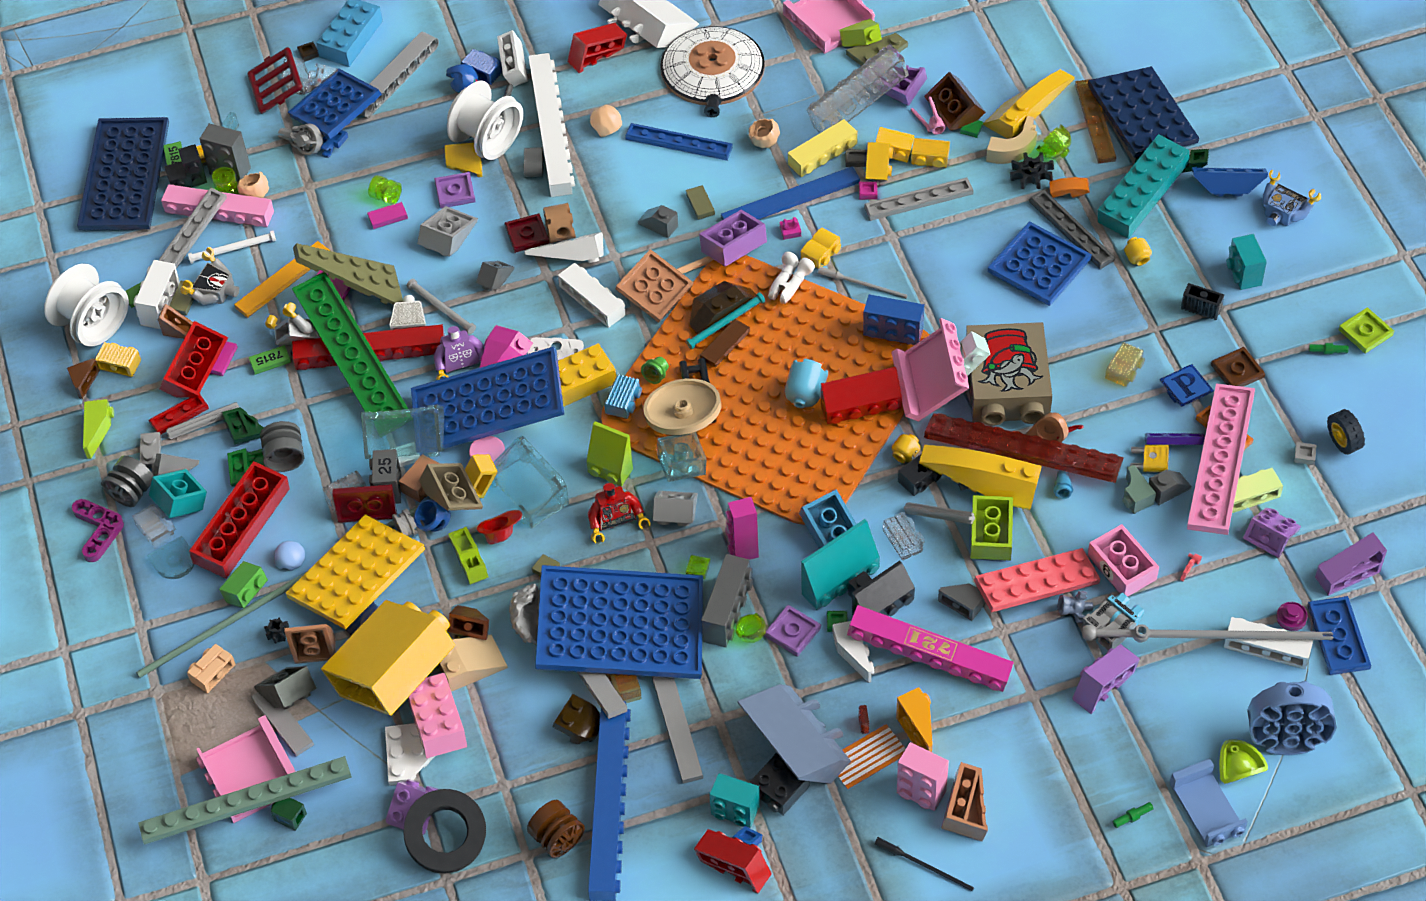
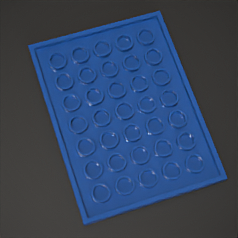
M542 565L535 669L701 679L703 576Z

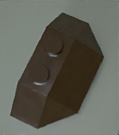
M723 281L694 298L689 325L698 335L756 297V294L751 288Z

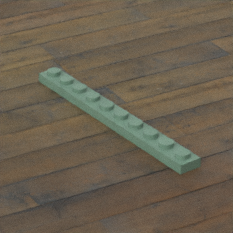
M343 756L138 822L143 843L145 845L352 778L346 757Z

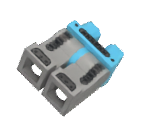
M1123 592L1116 597L1111 595L1092 614H1087L1083 618L1082 628L1085 625H1093L1095 629H1134L1139 624L1144 610L1139 605L1129 609L1127 605L1130 599ZM1095 637V640L1098 638V642L1109 650L1119 646L1127 637Z

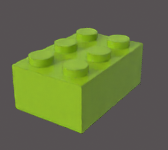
M973 495L972 512L974 513L975 520L971 524L970 559L1011 561L1013 497Z

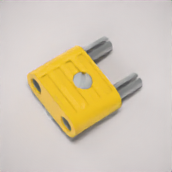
M1145 444V447H1131V453L1144 454V462L1130 463V466L1135 465L1138 470H1143V472H1162L1168 470L1169 445Z

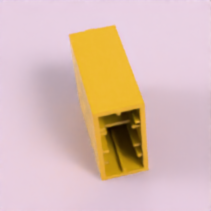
M385 600L323 665L321 670L340 697L391 716L455 646L447 633L450 623L436 610H431L427 614L411 602L406 601L403 605Z

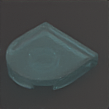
M182 536L147 555L156 571L167 579L184 577L194 567L189 552L191 548Z

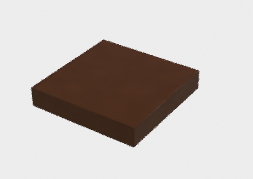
M1245 347L1211 361V366L1226 385L1244 387L1265 377V372Z

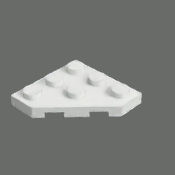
M415 723L385 727L389 786L397 785V782H404L407 779L414 780L416 774L423 767L425 768L434 757L426 759Z

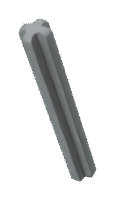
M237 402L170 427L166 430L169 439H174L223 419L222 412L239 408Z
M907 502L904 506L905 513L967 524H972L975 520L973 512Z

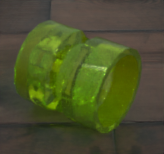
M229 167L216 169L212 174L215 189L220 192L239 195L237 190L238 183L233 169Z
M375 175L372 178L368 188V195L377 200L382 199L383 202L391 205L397 203L402 192L401 183L388 180L380 175Z

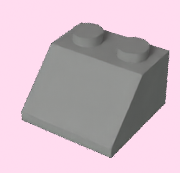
M659 490L654 497L653 521H658V524L669 525L670 522H676L679 526H689V523H693L695 520L698 493Z

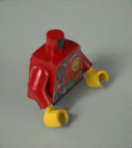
M607 483L603 486L604 491L595 495V501L588 511L590 529H593L591 541L595 544V537L597 535H600L601 542L605 540L604 535L599 532L598 528L602 531L636 520V516L639 518L638 525L641 529H643L641 526L643 520H647L649 526L651 524L650 520L643 515L644 510L639 499L629 491L624 492L621 486L615 487L613 483Z

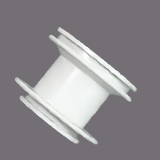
M476 81L463 89L452 102L447 116L448 137L457 143L473 137L476 154L481 158L494 160L503 155L516 139L523 121V108L511 96L502 97L496 102L491 101L489 84L485 81Z
M78 264L67 269L52 283L45 300L44 313L47 321L54 326L70 324V334L77 343L86 346H97L111 338L119 329L126 317L129 300L127 293L118 283L113 281L99 283L98 273L92 265Z

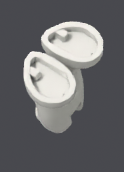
M785 252L783 254L782 263L784 268L773 281L768 294L770 299L775 300L780 291H783L780 297V303L783 304L792 298L799 285L803 282L804 276L812 273L815 268L814 263L808 258H802L798 264V259L792 252Z

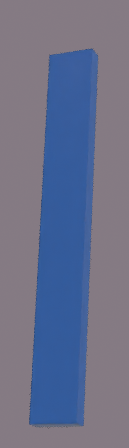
M852 166L721 213V219L724 220L739 210H743L756 219H761L858 184L860 177Z

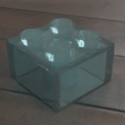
M696 432L657 439V456L668 482L706 475L707 458Z

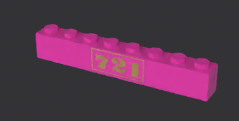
M859 605L856 607L847 635L855 640H862L874 647L890 650L893 654L909 657L915 662L928 664L934 669H942L953 676H961L973 683L988 686L995 691H1004L1014 664L1013 661Z

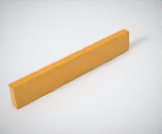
M319 241L311 246L330 251ZM294 258L234 304L235 308L248 318L311 269L297 263Z

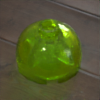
M1060 124L1059 128L1056 127L1043 140L1045 144L1039 145L1036 150L1039 153L1042 152L1044 157L1049 160H1056L1059 157L1065 158L1070 153L1068 148L1072 143L1071 135Z

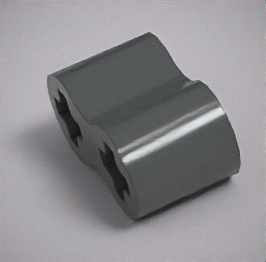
M543 147L524 148L525 178L543 177Z

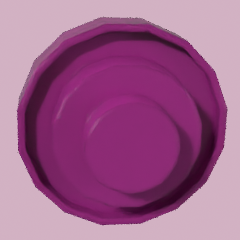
M1286 602L1278 608L1276 618L1278 624L1285 630L1298 631L1306 625L1308 614L1301 604Z

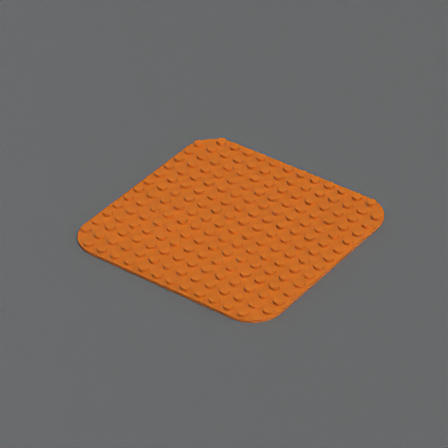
M746 255L727 266L712 260L702 269L694 280L693 286L680 299L625 376L638 379L639 385L642 387L641 396L636 398L634 412L629 413L628 419L606 414L605 407L603 406L601 414L602 424L630 436L631 450L739 499L752 497L755 506L793 523L805 525L799 515L801 508L836 489L846 505L905 413L902 403V408L894 411L889 410L876 415H867L858 419H850L827 425L821 409V397L814 406L804 408L794 406L786 398L785 386L792 362L794 360L803 362L804 359H809L822 364L821 368L824 371L828 370L826 382L895 367L892 351L900 349L905 352L914 345L863 335L865 304L804 279L792 298L783 304L780 303L783 291H780L775 300L768 297L770 287L780 274L781 269ZM723 281L751 288L755 294L760 292L764 296L765 302L754 306L736 318L750 327V332L716 368L706 362L709 382L718 390L721 399V410L716 417L717 421L710 423L701 430L684 435H667L653 430L647 424L644 415V404L648 396L660 386L682 379L679 362L686 361L687 366L698 365L700 354L730 324L728 323L696 344L695 348L690 349L686 339H691L697 335L689 325L694 298ZM923 330L920 341L930 334ZM659 356L663 357L669 364L666 376L660 383L652 384L643 377L641 367L649 359H655ZM700 372L690 373L689 379L701 380Z

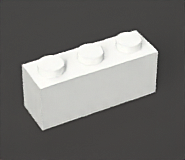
M513 30L497 36L503 76L513 87L527 82L528 77L521 40Z

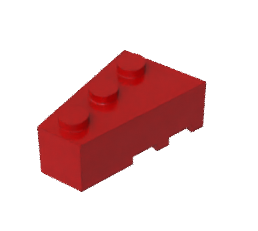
M616 23L574 33L567 62L578 73L584 71V67L590 64L593 66L597 64L598 59L602 57L607 58L623 49L627 34Z

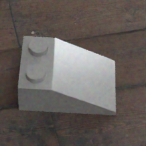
M445 206L420 225L417 244L424 246L425 249L437 251L443 256H451L460 248L477 223L478 218Z

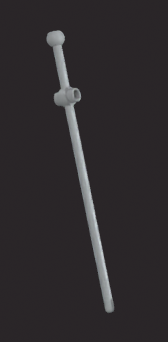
M1143 624L1137 625L1134 629H1095L1093 625H1085L1082 628V638L1087 641H1091L1095 637L1134 638L1139 643L1147 641L1148 638L1332 640L1334 638L1331 636L1334 635L1332 632L1151 630Z

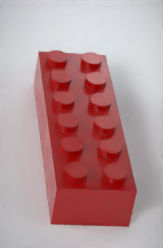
M253 461L189 550L192 563L227 579L289 491L287 476Z

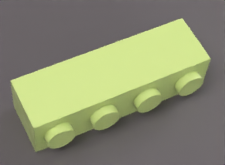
M1273 468L1262 469L1254 474L1244 475L1239 478L1232 513L1281 497L1283 485Z

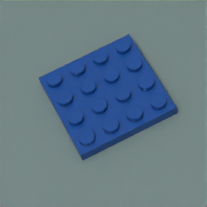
M338 68L288 113L291 118L302 124H314L322 135L331 139L382 94L379 89Z
M1029 221L988 266L987 272L1050 306L1091 260L1092 254Z

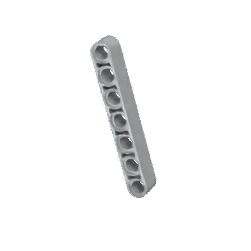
M420 32L370 83V85L379 89L382 95L369 105L361 115L367 118L372 116L437 49L439 40L425 32Z

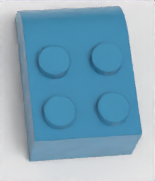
M837 489L803 506L799 512L819 549L856 525Z

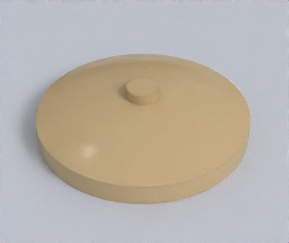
M679 379L666 383L654 390L644 404V415L647 424L653 430L667 435H684L701 430L712 423L721 410V399L718 390L712 384L699 379Z

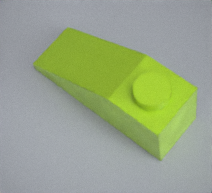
M107 399L84 402L83 449L87 459L93 457L111 427V418H114V408L109 405Z

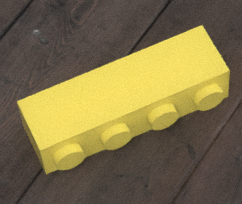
M843 119L788 152V165L800 177H803L819 166L826 164L834 157L839 156L846 149L854 147L857 144L858 131Z

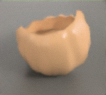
M606 104L593 110L590 115V124L600 137H606L616 132L622 126L621 115L614 107Z
M759 119L750 126L748 136L756 147L762 149L770 148L777 143L780 130L774 119Z
M261 171L259 174L250 173L239 180L237 185L239 195L264 198L269 190L266 176Z

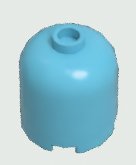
M804 359L803 362H797V360L792 362L785 386V395L794 406L798 408L811 407L819 401L821 397V383H825L828 378V370L824 371L821 368L822 364L809 359Z

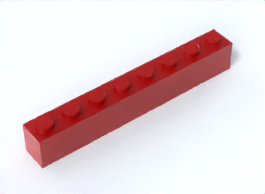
M443 324L363 333L379 361L434 355L438 345H440L441 337L445 336ZM321 338L292 341L293 362L296 370L337 366Z

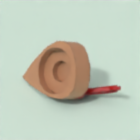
M1048 413L1041 417L1025 436L1046 444H1059L1066 439L1069 432L1082 429L1084 426L1080 424L1068 427L1065 419L1059 413Z

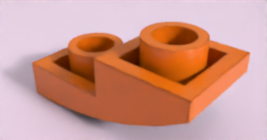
M1070 177L1049 181L1052 198L1068 193L1071 194L1072 198L1090 193L1088 178Z

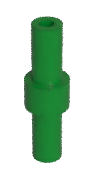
M1325 343L1324 345L1309 344V352L1333 354L1348 353L1349 351L1348 345H1333V343Z
M1148 802L1138 808L1133 807L1127 810L1126 814L1112 821L1114 827L1118 828L1128 822L1133 823L1139 820L1140 816L1154 810L1151 802Z

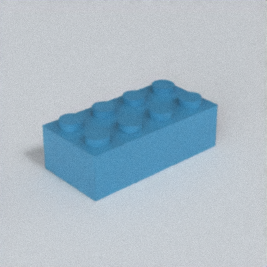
M347 0L316 42L319 57L350 67L383 22L380 6L361 0Z

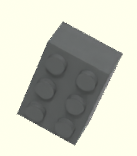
M209 123L199 138L209 174L214 177L239 182L251 169L241 131Z

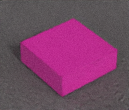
M877 181L859 182V200L877 199Z

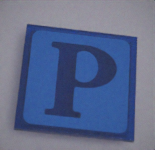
M1193 364L1160 379L1167 389L1169 397L1174 403L1178 402L1181 407L1214 392Z

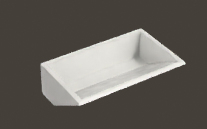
M600 0L598 4L614 16L613 19L607 20L608 24L616 23L620 25L622 23L624 27H629L636 32V35L633 34L629 37L633 43H639L645 39L656 48L667 47L675 38L699 25L698 22L667 0Z

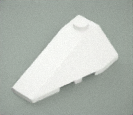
M598 232L581 236L574 240H564L556 244L552 243L525 250V255L577 261L588 260V263L599 261V257L604 255L603 234Z

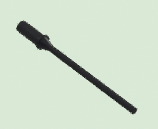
M877 837L874 845L892 853L894 856H903L971 891L974 890L973 886L905 853L899 846Z

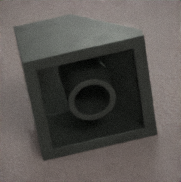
M307 666L286 667L254 686L255 690L274 708H283L284 710L294 706L296 700L309 697L311 695L310 692L317 689Z

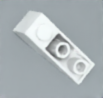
M851 621L833 624V639L837 653L870 683L871 674H874V666L872 661L869 662L867 658L869 656L868 645L863 644L862 640H855L847 635Z

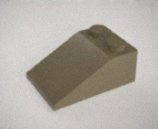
M462 463L427 464L419 479L427 496L446 510H476L483 508Z

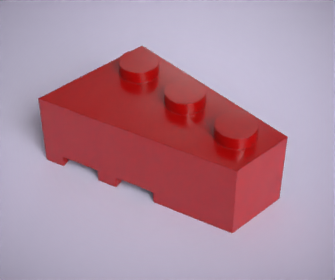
M707 829L694 848L701 862L722 874L727 871L736 877L735 881L739 884L744 881L753 887L752 891L757 894L772 875L758 846L743 843L736 837L730 838L721 831L715 832Z

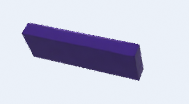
M1203 433L1145 434L1147 445H1204L1205 440Z

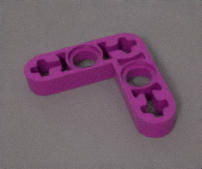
M78 499L72 505L74 515L83 521L98 526L82 548L85 560L96 562L120 533L124 522L120 514L86 499ZM96 513H103L101 518H93ZM100 535H108L107 539L103 541L98 540Z

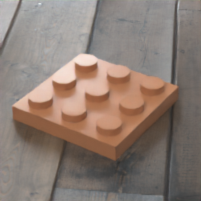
M650 249L616 285L615 289L659 323L689 291L694 282Z

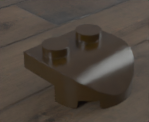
M572 694L552 727L570 736L569 742L571 743L592 742L599 733L600 714L592 703Z

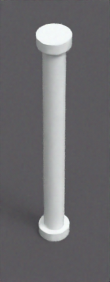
M274 231L213 248V256L271 240L274 242L276 241ZM205 250L194 254L188 253L190 263L193 264L194 261L202 259L203 252L209 256L210 254Z

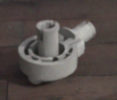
M314 124L294 126L292 130L280 128L278 132L279 134H284V136L278 135L280 139L289 140L290 143H294L292 146L296 147L304 155L319 152L323 144L322 137L324 135L321 134L318 127Z

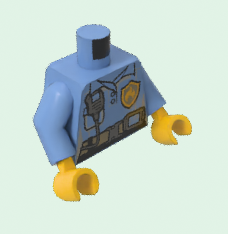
M1273 170L1269 172L1270 182L1267 183L1263 193V207L1266 209L1267 223L1271 226H1276L1279 222L1289 226L1292 222L1305 219L1313 208V203L1320 201L1321 194L1318 193L1316 197H1312L1315 189H1311L1308 193L1309 198L1279 183L1274 185L1275 182L1280 180V172L1276 178H1272Z

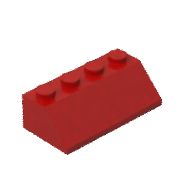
M194 321L165 374L159 389L176 398L198 397L228 337Z
M896 367L821 383V409L827 425L902 408V394Z

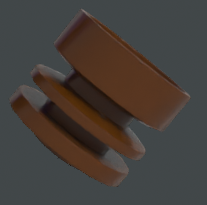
M558 799L552 800L539 808L527 825V832L537 842L541 843L542 848L553 858L561 857L569 852L579 842L585 830L584 824L576 816L570 814V810Z

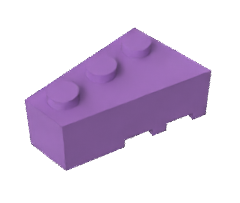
M873 60L868 63L861 74L864 85L908 106L927 80L924 67H919L918 69L911 68L908 65L897 66L892 63Z
M1372 532L1334 557L1319 564L1315 578L1329 596L1380 573L1387 549L1375 533Z
M1121 644L1114 649H1109L1105 656L1102 658L1098 657L1090 667L1086 666L1080 673L1081 679L1072 699L1092 714L1100 700L1105 701L1108 699L1107 693L1112 688L1118 689L1135 672L1140 658Z

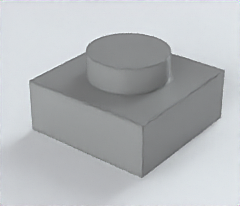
M1296 442L1294 462L1314 465L1316 445Z

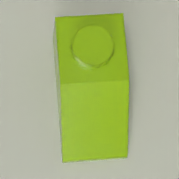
M871 19L839 30L843 47L869 45L882 40L879 23Z

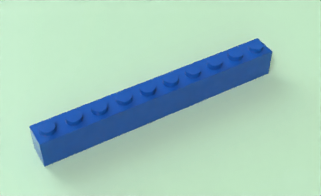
M602 708L600 710L588 889L590 901H616V893L621 891V880H617L618 873H622V860H619V854H623V841H620V834L624 835V822L621 821V815H625V802H622V796H626L627 789L626 783H623V777H627L628 766L624 765V760L629 757V747L625 746L626 740L630 739V728L627 727V722L631 721V709H627V712L608 719Z

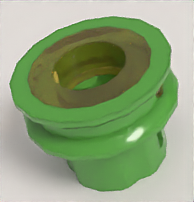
M660 356L655 359H649L642 365L641 373L648 382L658 384L665 378L669 364Z

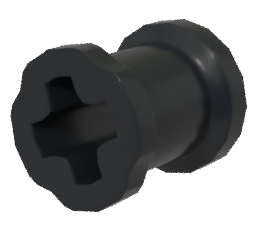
M717 94L707 95V106L704 108L705 115L708 117L719 116L721 97Z

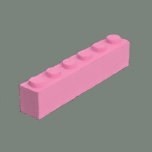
M168 184L161 200L164 211L170 214L190 217L208 190ZM224 193L227 198L212 218L223 222L268 227L274 209L271 199Z

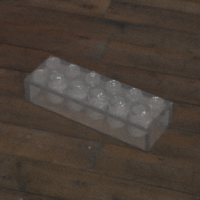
M891 44L883 47L878 54L869 58L860 68L855 69L851 75L839 81L833 89L825 92L820 99L810 104L807 112L813 127L821 133L843 119L847 122L851 121L909 75L904 57Z

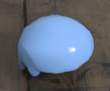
M282 542L274 552V564L280 570L286 568L292 571L301 566L305 560V550L297 542Z

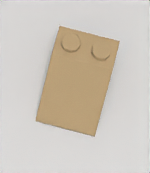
M488 635L487 640L473 637L453 639L452 641L455 646L438 664L441 672L446 675L451 692L508 668L492 635Z

